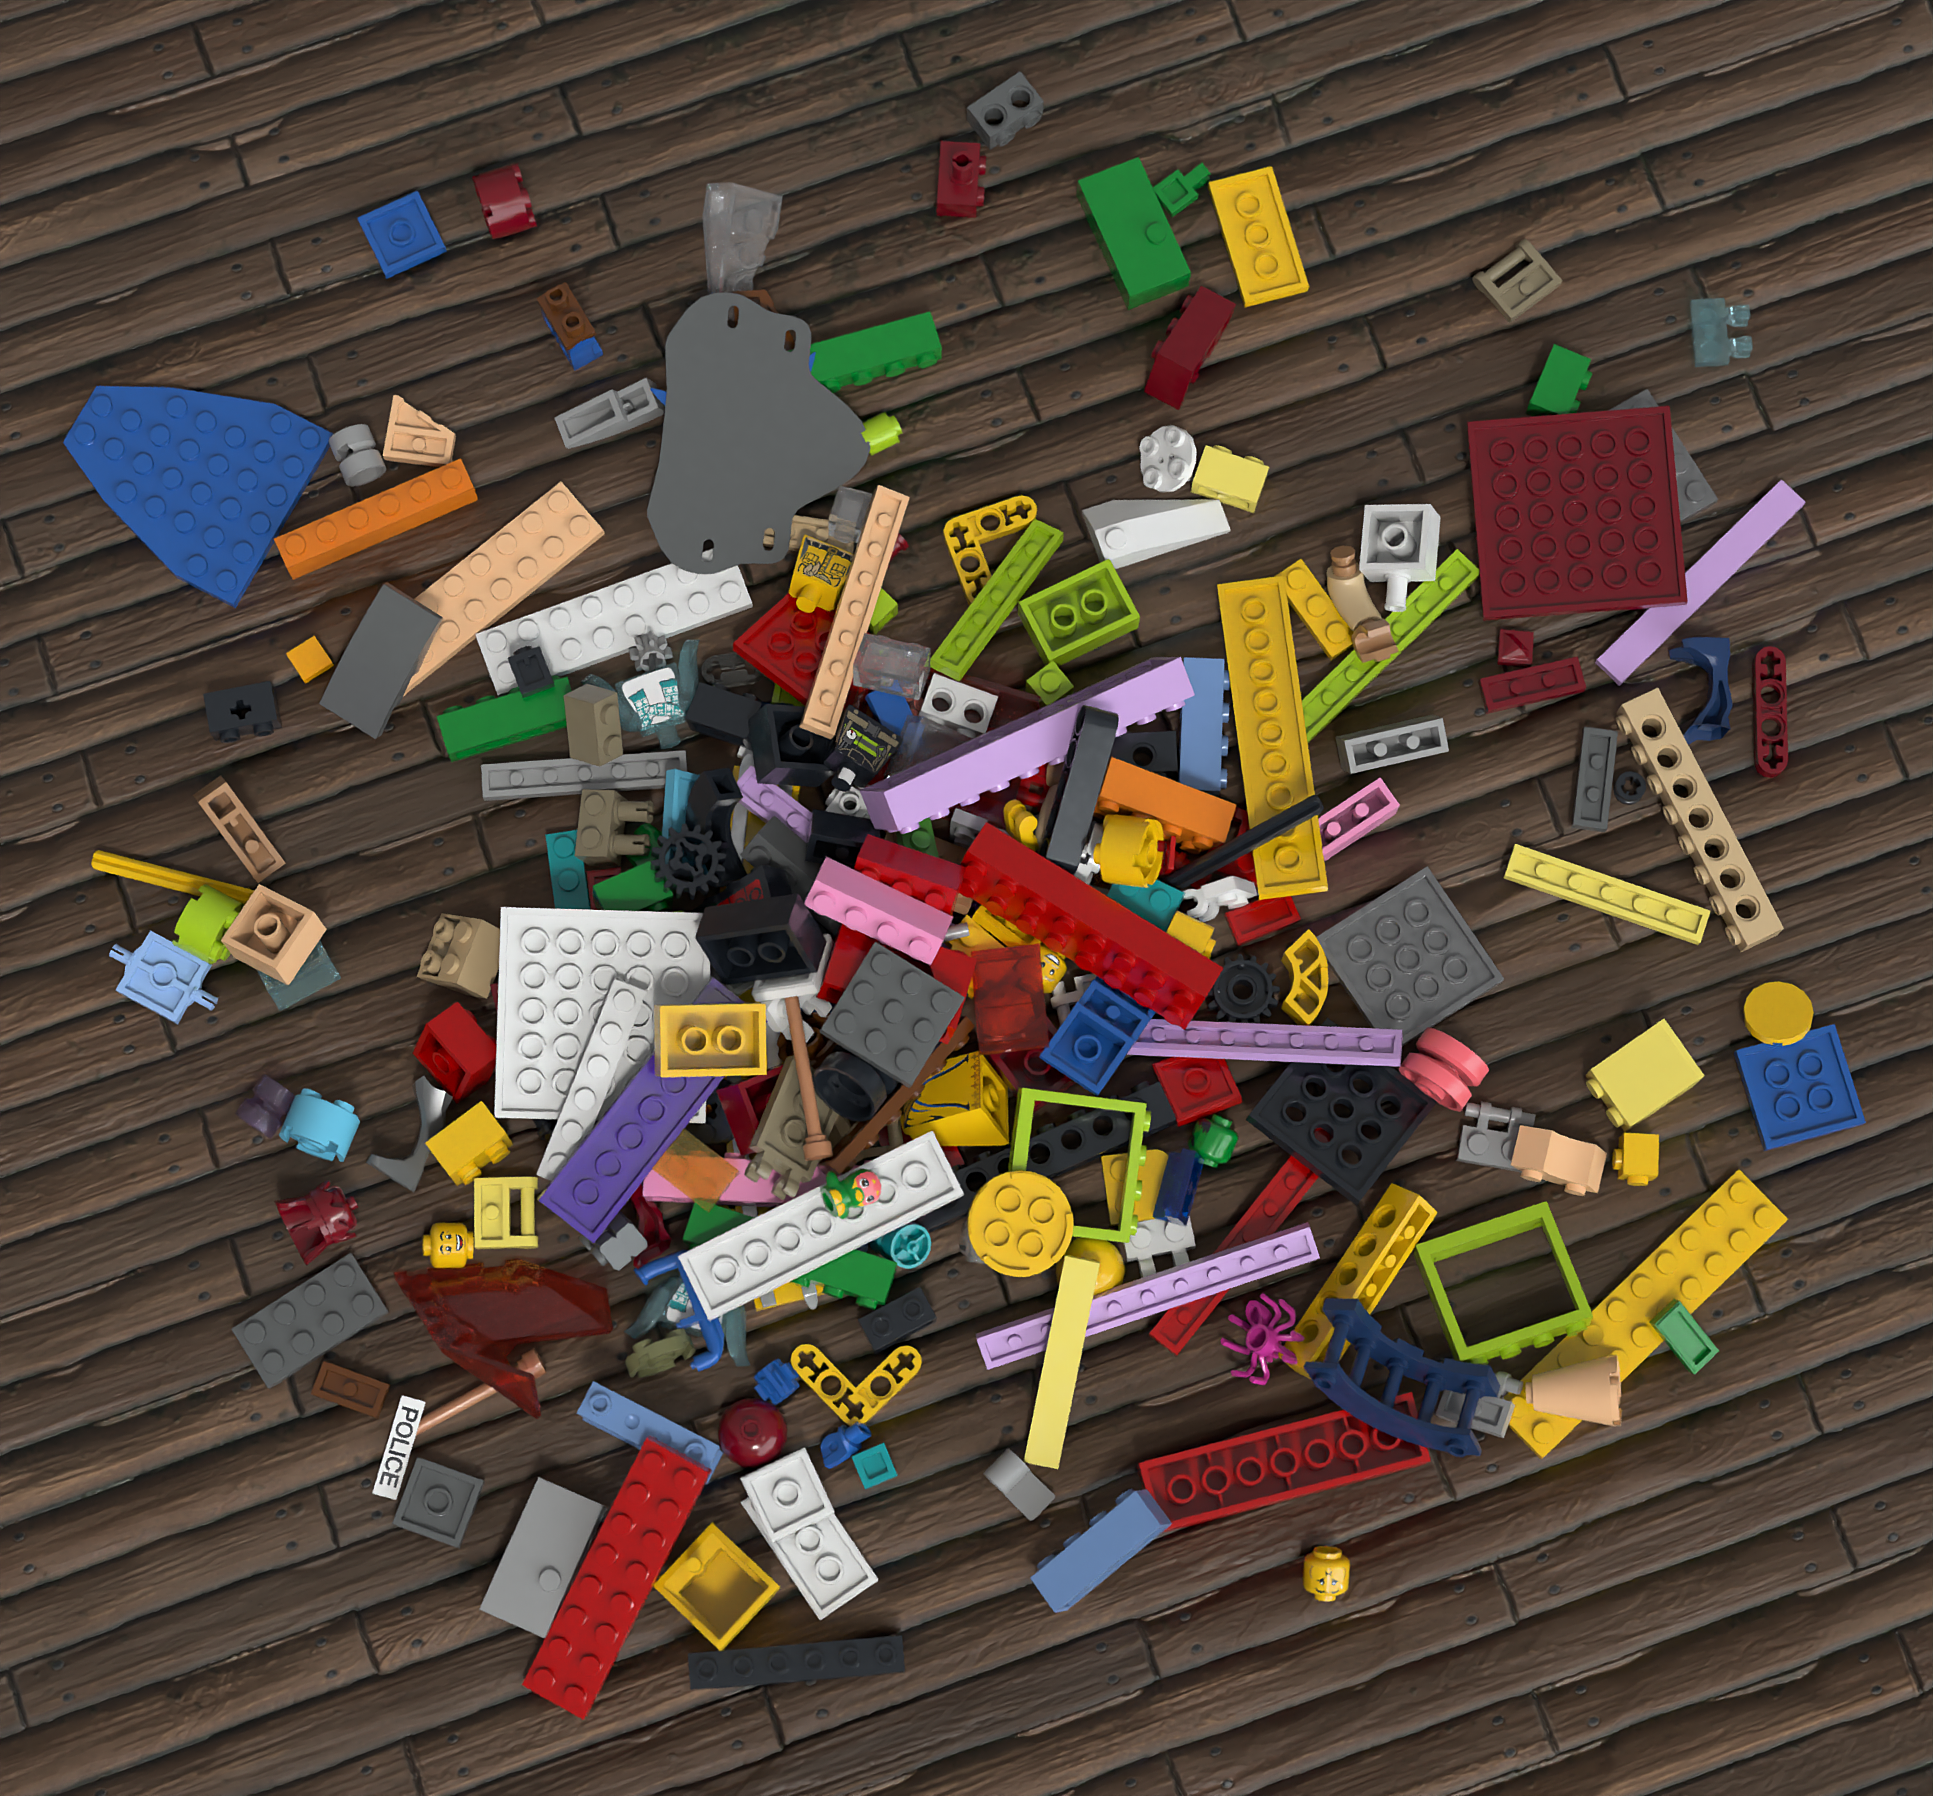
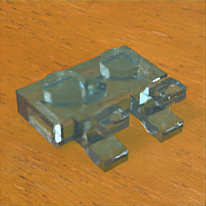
M1725 298L1691 300L1690 314L1695 367L1725 366L1729 364V356L1734 358H1750V351L1753 349L1752 336L1728 339L1727 324L1734 327H1747V320L1750 319L1749 305L1725 307Z

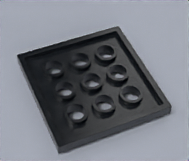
M1328 1017L1321 1025L1327 1027H1339ZM1291 1062L1251 1111L1246 1121L1357 1206L1436 1105L1437 1101L1423 1093L1415 1084L1391 1066L1341 1064V1072H1332L1325 1063ZM1356 1079L1364 1080L1369 1085V1093L1362 1094L1357 1092L1353 1086V1081ZM1310 1082L1318 1084L1322 1088L1323 1095L1320 1097L1310 1095L1306 1090V1084ZM1387 1100L1394 1103L1397 1108V1114H1386L1381 1109V1101ZM1335 1104L1347 1106L1350 1111V1117L1341 1118L1337 1116L1333 1106ZM1288 1107L1298 1108L1303 1114V1120H1291L1286 1114V1109ZM1370 1125L1374 1127L1378 1133V1138L1371 1140L1364 1137L1361 1132V1126ZM1317 1128L1325 1129L1330 1134L1331 1141L1328 1143L1319 1142L1314 1136V1130ZM1343 1150H1352L1358 1156V1163H1346L1342 1158L1341 1152Z

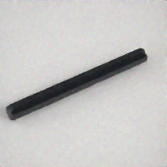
M1312 795L1159 880L1181 890L1320 814L1324 806L1317 795Z

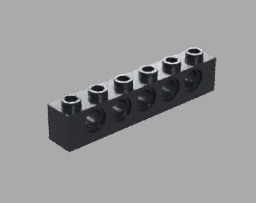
M902 1636L688 1653L690 1690L692 1691L905 1673Z

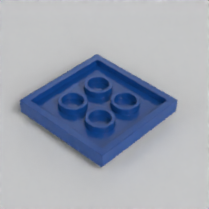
M1835 1024L1810 1030L1803 1039L1791 1045L1782 1046V1043L1774 1042L1773 1045L1761 1043L1734 1052L1764 1151L1866 1123Z

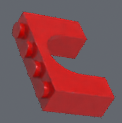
M841 923L834 940L819 993L816 996L819 999L837 1004L875 942L959 993L965 999L977 959L969 957L962 951L950 950L940 946L932 964L929 965L921 960L913 959L908 954L889 945H884L866 934L852 930ZM965 999L939 1042L945 1044L950 1042L957 1029Z

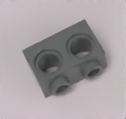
M1018 72L968 106L967 121L989 150L997 145L1004 146L1015 137V133L1023 127L1030 128L1034 126L1042 117L1044 101L1024 75ZM1018 100L1025 101L1028 104V106L1024 108H1017L1012 103ZM996 118L1002 123L998 126H990L986 121Z

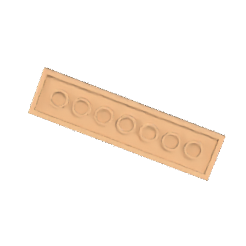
M559 482L415 598L416 601L439 614L443 619L419 672L412 676L404 696L476 638L475 634L488 629L605 534L601 526L562 482Z

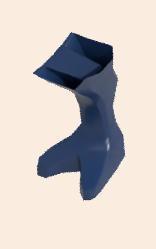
M1717 637L1682 639V647L1669 650L1670 659L1701 666L1708 673L1709 682L1707 701L1683 736L1687 744L1696 740L1712 741L1722 739L1731 729L1728 716L1733 705L1728 685L1730 639Z

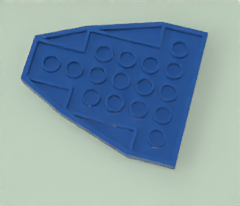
M96 386L63 443L106 505L176 578L236 608L275 542L274 538L278 537L330 448L328 441L334 434L272 403L171 387Z

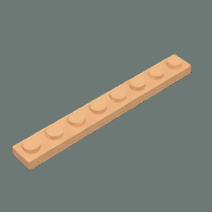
M878 485L874 490L799 726L828 739H832L835 735L909 501L908 496Z

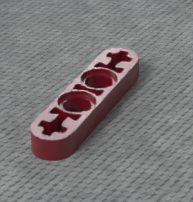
M1768 646L1759 650L1752 663L1754 763L1759 774L1772 778L1781 774L1788 763L1785 655L1780 649ZM1766 656H1770L1771 661L1777 662V664L1771 670V679L1761 681L1760 678L1765 679L1768 675L1767 665L1761 664ZM1766 687L1775 689L1779 696L1778 702L1774 704L1764 702L1761 698V690ZM1765 720L1775 721L1780 729L1779 734L1773 737L1764 734L1761 727L1762 722ZM1780 743V746L1775 745L1773 748V759L1779 760V763L1771 769L1769 763L1763 762V759H1766L1769 755V745Z

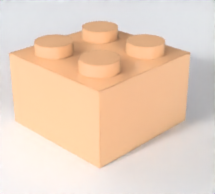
M259 884L221 939V942L234 958L289 986L327 929L314 911Z

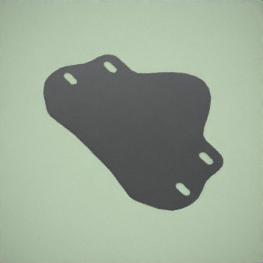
M720 292L701 297L687 308L668 335L665 344L666 406L659 465L647 514L658 544L671 563L682 570L696 574H715L740 564H771L781 561L789 551L792 518L796 511L804 505L832 492L853 478L866 463L870 452V443L865 442L861 434L866 430L862 421L842 400L811 375L809 357L812 334L807 323L797 317L767 311L745 296L735 293ZM731 306L739 308L738 324L735 328H730L727 324L728 311ZM790 329L796 332L795 348L792 352H788L784 348L785 334ZM767 528H772L775 531L774 547L770 551L763 548L764 532ZM707 539L712 540L714 543L713 558L710 562H705L702 559L703 543Z

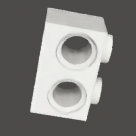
M934 673L918 719L924 720L923 724L931 729L942 731L943 728L956 732V737L970 741L986 733L998 696ZM935 698L945 699L949 704V710L944 712L937 711L932 705V700ZM968 709L976 710L981 716V721L978 723L968 722L965 719L964 711Z

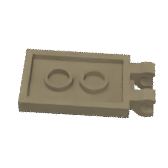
M794 1056L786 1058L749 1147L757 1154L748 1164L744 1176L753 1182H758L759 1177L764 1180L768 1179L772 1169L780 1173L781 1176L773 1185L771 1193L781 1200L785 1199L786 1194L795 1197L800 1181L802 1183L811 1181L819 1160L805 1161L803 1146L806 1145L805 1138H808ZM810 1066L813 1076L815 1069ZM814 1088L822 1135H826L828 1140L838 1114L820 1099Z

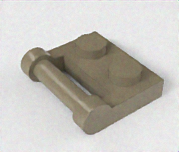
M1527 239L1519 242L1513 252L1485 273L1480 271L1472 277L1477 289L1489 298L1509 323L1559 287L1563 281ZM1522 260L1530 263V265L1499 288L1493 283Z

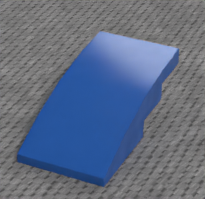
M1096 976L1039 1058L1095 1096H1098L1156 1012L1148 1007L1139 1005L1132 997L1119 989L1110 987L1103 979Z

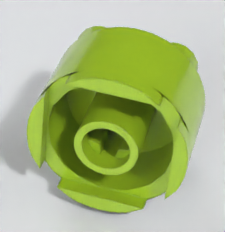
M204 884L197 890L203 893L198 901L191 898L184 908L174 931L180 937L179 939L172 940V944L208 964H213L218 959L226 961L231 953L221 942V939L244 907V904Z

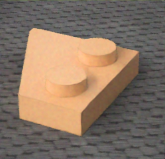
M393 395L383 451L384 460L432 467H442L451 463L456 440L455 433L442 424L439 425L434 422L430 416L421 410L418 411L404 402V399L400 396Z

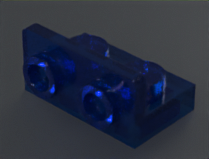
M1183 1148L1182 1153L1170 1152L1153 1212V1217L1156 1220L1187 1226L1204 1164V1159L1196 1151Z

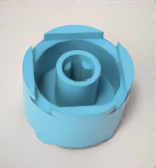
M303 1088L301 1094L296 1095L279 1133L280 1138L287 1143L290 1137L298 1141L296 1148L310 1155L333 1161L335 1155H337L339 1162H343L360 1124L358 1117L353 1114L354 1107L340 1100H335L334 1104L322 1100V1095Z

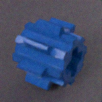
M776 1359L753 1377L758 1383L754 1389L764 1401L770 1400L773 1405H776L790 1396L800 1386L795 1380L799 1375L790 1363L783 1364L780 1359Z

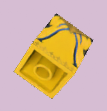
M980 1051L947 1059L946 1066L934 1076L930 1075L923 1083L925 1086L923 1091L913 1100L908 1099L904 1104L901 1126L904 1133L910 1135L913 1140L933 1131L940 1146H1003L1009 1144L1008 1087Z

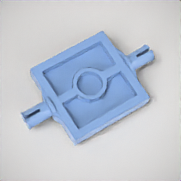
M150 931L143 944L133 953L118 944L112 947L122 955L111 950L109 957L126 965L124 976L116 988V991L121 995L176 1024L181 1020L187 1007L194 1001L211 1011L215 1006L205 999L217 1004L218 997L201 989L203 980L212 964H208L174 946L166 938Z

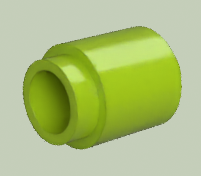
M883 412L863 422L866 430L861 434L865 442L870 443V456L900 442L898 435L902 434V430L894 415L888 417Z

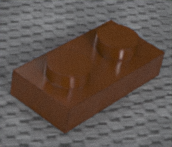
M323 1361L311 1395L378 1419L391 1386Z

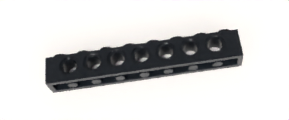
M1149 1081L1142 1082L1130 1089L1132 1094L1119 1099L1118 1095L1108 1097L1110 1099L1147 1104L1146 1110L1151 1111L1149 1131H1143L1142 1139L1175 1125L1176 1117L1160 1082L1152 1085ZM1085 1108L1067 1117L1069 1122L1056 1127L1055 1122L1047 1124L1036 1130L1037 1136L1030 1138L1026 1171L1040 1174L1051 1180L1101 1156L1129 1145L1132 1121L1126 1118L1124 1111L1098 1108L1088 1113ZM1098 1120H1106L1111 1124L1112 1132L1109 1135L1100 1136L1093 1130V1124ZM1066 1134H1074L1080 1139L1081 1145L1075 1150H1068L1062 1145L1061 1139ZM1009 1141V1144L1004 1145L1006 1149L993 1155L990 1150L979 1154L973 1158L974 1164L961 1169L960 1164L952 1166L951 1169L964 1196L955 1199L949 1206H941L925 1214V1216L915 1219L916 1223L924 1227L928 1233H931L967 1217L971 1202L977 1192L970 1191L966 1186V1181L972 1176H980L985 1182H988L995 1176L1000 1175L998 1172L999 1165L1003 1162H1009L1011 1141ZM1035 1148H1043L1048 1152L1049 1159L1043 1164H1036L1031 1160L1030 1152Z

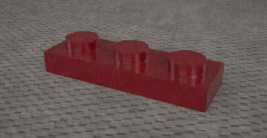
M1578 656L1480 678L1478 681L1487 714L1577 694L1586 690Z

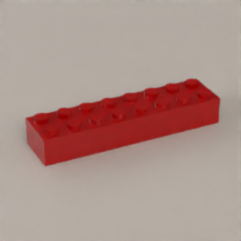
M987 822L967 850L960 864L967 867L959 891L961 895L975 900L986 907L990 913L1009 921L1021 932L1035 937L1046 944L1050 950L1061 953L1075 962L1081 969L1090 971L1103 979L1110 987L1121 990L1132 997L1139 1005L1150 1008L1163 1016L1170 1024L1177 1025L1184 1030L1223 970V967Z
M1412 1392L1398 1395L1393 1409L1417 1419L1418 1412ZM1340 1410L1140 1462L1137 1465L1142 1489L1149 1491L1172 1523L1162 1532L1164 1533L1425 1465L1431 1459L1427 1447L1391 1436L1357 1419L1347 1411Z

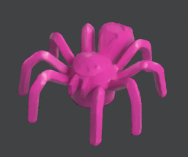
M1262 1293L1260 1298L1273 1308L1274 1318L1268 1308L1256 1300H1250L1246 1306V1317L1253 1327L1233 1314L1229 1315L1228 1318L1229 1321L1248 1332L1246 1336L1248 1348L1225 1338H1222L1220 1341L1223 1346L1245 1355L1252 1353L1250 1367L1246 1371L1232 1370V1376L1249 1377L1255 1371L1257 1359H1259L1263 1377L1251 1376L1249 1378L1251 1383L1265 1385L1270 1377L1266 1361L1272 1363L1273 1358L1278 1359L1279 1352L1283 1354V1362L1289 1364L1298 1363L1296 1355L1282 1346L1281 1341L1302 1342L1305 1339L1303 1335L1293 1330L1290 1334H1278L1280 1331L1295 1324V1310L1283 1299H1280L1279 1304L1289 1313L1290 1319L1288 1322L1274 1328L1281 1319L1280 1308L1273 1299Z

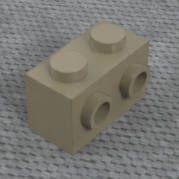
M586 684L565 694L564 703L570 758L601 767L622 756L623 747L617 692Z

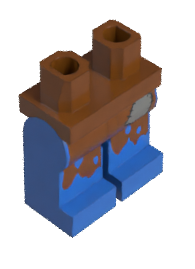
M566 282L557 285L536 298L541 307L545 323L557 343H559L574 371L603 356V351L594 337L596 332Z

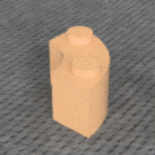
M1520 1125L1511 1166L1522 1171L1521 1177L1526 1180L1541 1182L1543 1179L1565 1186L1564 1191L1567 1193L1585 1196L1586 1191L1598 1193L1607 1153L1596 1144L1574 1140L1560 1135L1553 1130Z

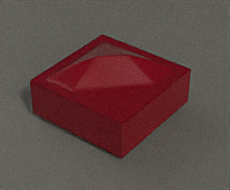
M1500 629L1497 665L1531 667L1534 632Z

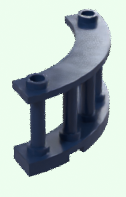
M1326 1298L1322 1310L1334 1327L1324 1362H1305L1304 1369L1313 1380L1314 1385L1333 1402L1357 1419L1391 1436L1423 1447L1449 1452L1457 1457H1464L1466 1455L1481 1456L1482 1449L1471 1430L1479 1398L1483 1396H1498L1500 1384L1491 1366L1465 1363L1447 1358L1444 1359L1443 1363L1425 1358L1423 1357L1424 1350L1400 1338L1392 1341L1380 1332L1382 1326L1370 1316L1359 1299ZM1346 1339L1354 1345L1356 1350L1349 1377L1338 1363ZM1369 1358L1386 1366L1389 1370L1380 1402L1360 1388ZM1403 1375L1422 1382L1426 1386L1417 1419L1393 1409ZM1442 1390L1466 1394L1456 1428L1431 1423L1437 1399Z

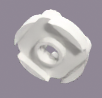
M1096 821L1090 824L1080 863L1076 873L1073 875L1088 885L1093 877V872L1097 874L1100 870V864L1094 863L1093 853L1096 844L1101 843L1104 832L1103 824Z

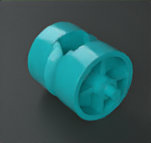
M911 1221L869 1242V1244L877 1254L897 1262V1265L902 1268L910 1269L919 1266L928 1257L931 1250V1237L924 1227Z

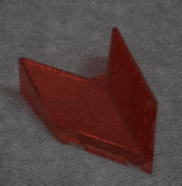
M521 1259L505 1260V1265L485 1268L484 1263L465 1264L462 1268H429L427 1273L408 1276L407 1271L393 1273L398 1285L440 1351L537 1420L541 1416L534 1374L512 1367L506 1356L517 1344L609 1334L613 1330L607 1288Z

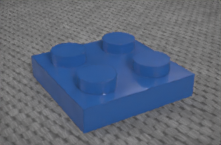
M418 191L357 218L386 279L447 252Z

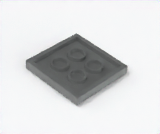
M875 942L819 1032L910 1088L965 997Z

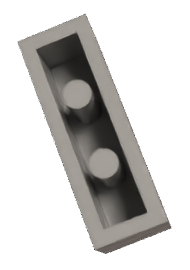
M1428 715L1335 737L1341 769L1350 774L1449 751L1443 718L1435 715Z

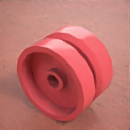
M1426 1028L1416 1043L1420 1053H1409L1399 1067V1071L1423 1093L1437 1101V1103L1453 1111L1461 1112L1472 1096L1468 1086L1478 1087L1489 1069L1478 1055L1458 1040L1437 1029Z

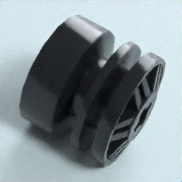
M839 1044L835 1045L832 1053L827 1055L812 1076L813 1085L818 1096L830 1109L842 1117L859 1122L872 1119L884 1103L887 1095H890L896 1085L900 1083Z

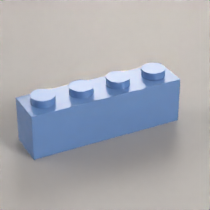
M1184 657L1183 665L1195 695L1185 699V706L1180 708L1178 782L1219 797L1220 789H1226L1227 769L1221 768V756H1227L1228 736L1222 735V723H1228L1229 703H1223V691L1230 689L1229 671L1224 670L1225 659Z
M1130 1489L1116 1499L1117 1506L1109 1513L1107 1511L1099 1513L1089 1522L1091 1526L1089 1530L1082 1535L1079 1532L1071 1536L1063 1543L1065 1549L1056 1557L1052 1554L1036 1566L1039 1571L1030 1579L1055 1613L1070 1609L1172 1524L1148 1490L1134 1491Z

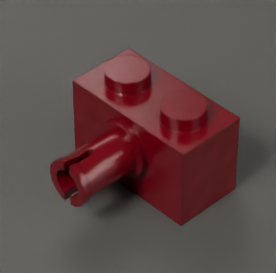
M941 141L937 216L976 218L977 206L984 205L985 186H978L979 175L985 176L986 155H980V143Z

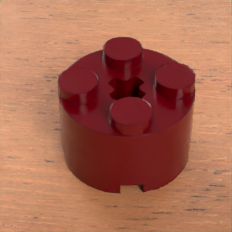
M517 163L472 176L492 240L537 227L531 209L532 204L529 194L522 184L523 179Z

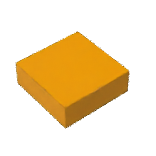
M315 635L286 653L305 684L334 666Z

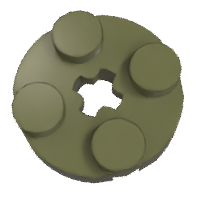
M680 1328L665 1335V1339L653 1343L652 1339H646L635 1344L632 1347L634 1353L626 1357L625 1365L630 1377L634 1378L636 1372L639 1378L648 1377L676 1366L674 1360L680 1355H683L684 1360H687L695 1353L696 1349L691 1337L686 1334L685 1329Z

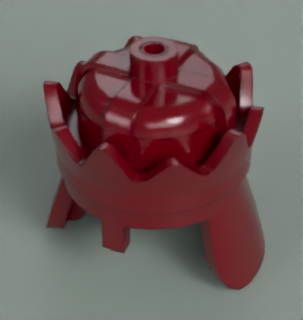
M329 1180L322 1182L304 1196L274 1201L306 1266L329 1245L357 1237L356 1233H350V1231L354 1230L357 1226V1220L352 1211L357 1209L358 1206L352 1195L346 1198L340 1187L330 1186Z

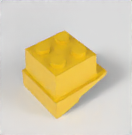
M713 1523L706 1528L653 1585L720 1651L734 1639L780 1589V1586Z

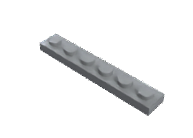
M686 750L625 754L601 767L572 758L482 764L484 801L575 795L582 794V789L615 790L617 792L665 788L667 770L678 769L687 772Z

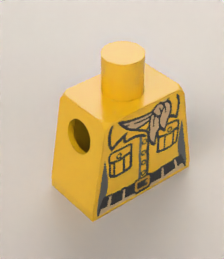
M804 535L789 588V594L797 598V607L806 613L813 612L816 606L827 611L834 610L838 606L854 554Z

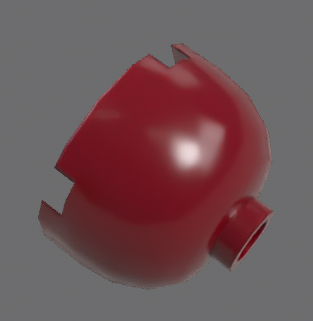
M746 1398L736 1401L725 1410L718 1424L717 1437L721 1450L731 1462L741 1467L758 1469L771 1464L781 1455L787 1442L788 1429L784 1416L775 1405L760 1398Z

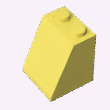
M1663 1019L1590 1069L1585 1076L1588 1079L1586 1085L1591 1094L1596 1099L1601 1097L1608 1107L1606 1114L1615 1127L1621 1126L1624 1132H1626L1691 1089L1704 1077V1074L1667 1021Z

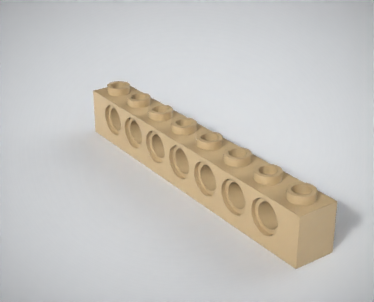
M1659 688L1622 704L1617 711L1618 717H1616L1618 728L1624 736L1628 734L1633 744L1631 750L1636 762L1639 765H1644L1649 775L1647 782L1654 795L1659 794L1664 804L1662 810L1667 822L1670 825L1674 824L1680 834L1678 842L1682 851L1686 855L1690 854L1696 865L1694 873L1701 885L1706 884L1711 894L1709 901L1712 909L1718 916L1722 915L1727 925L1725 932L1730 943L1733 946L1737 945L1740 952H1743L1777 936L1784 927ZM1650 725L1654 727L1657 731V737L1649 738L1644 735L1642 726ZM1666 755L1670 757L1673 767L1665 768L1661 766L1657 756ZM1673 785H1683L1688 791V797H1678L1673 791ZM1696 814L1700 816L1704 821V827L1696 828L1692 826L1689 822V815ZM1707 844L1716 846L1720 856L1718 858L1709 857L1704 850V846ZM1720 875H1730L1735 881V888L1723 886L1720 881ZM1742 904L1747 906L1751 911V918L1744 919L1740 917L1736 912V905Z

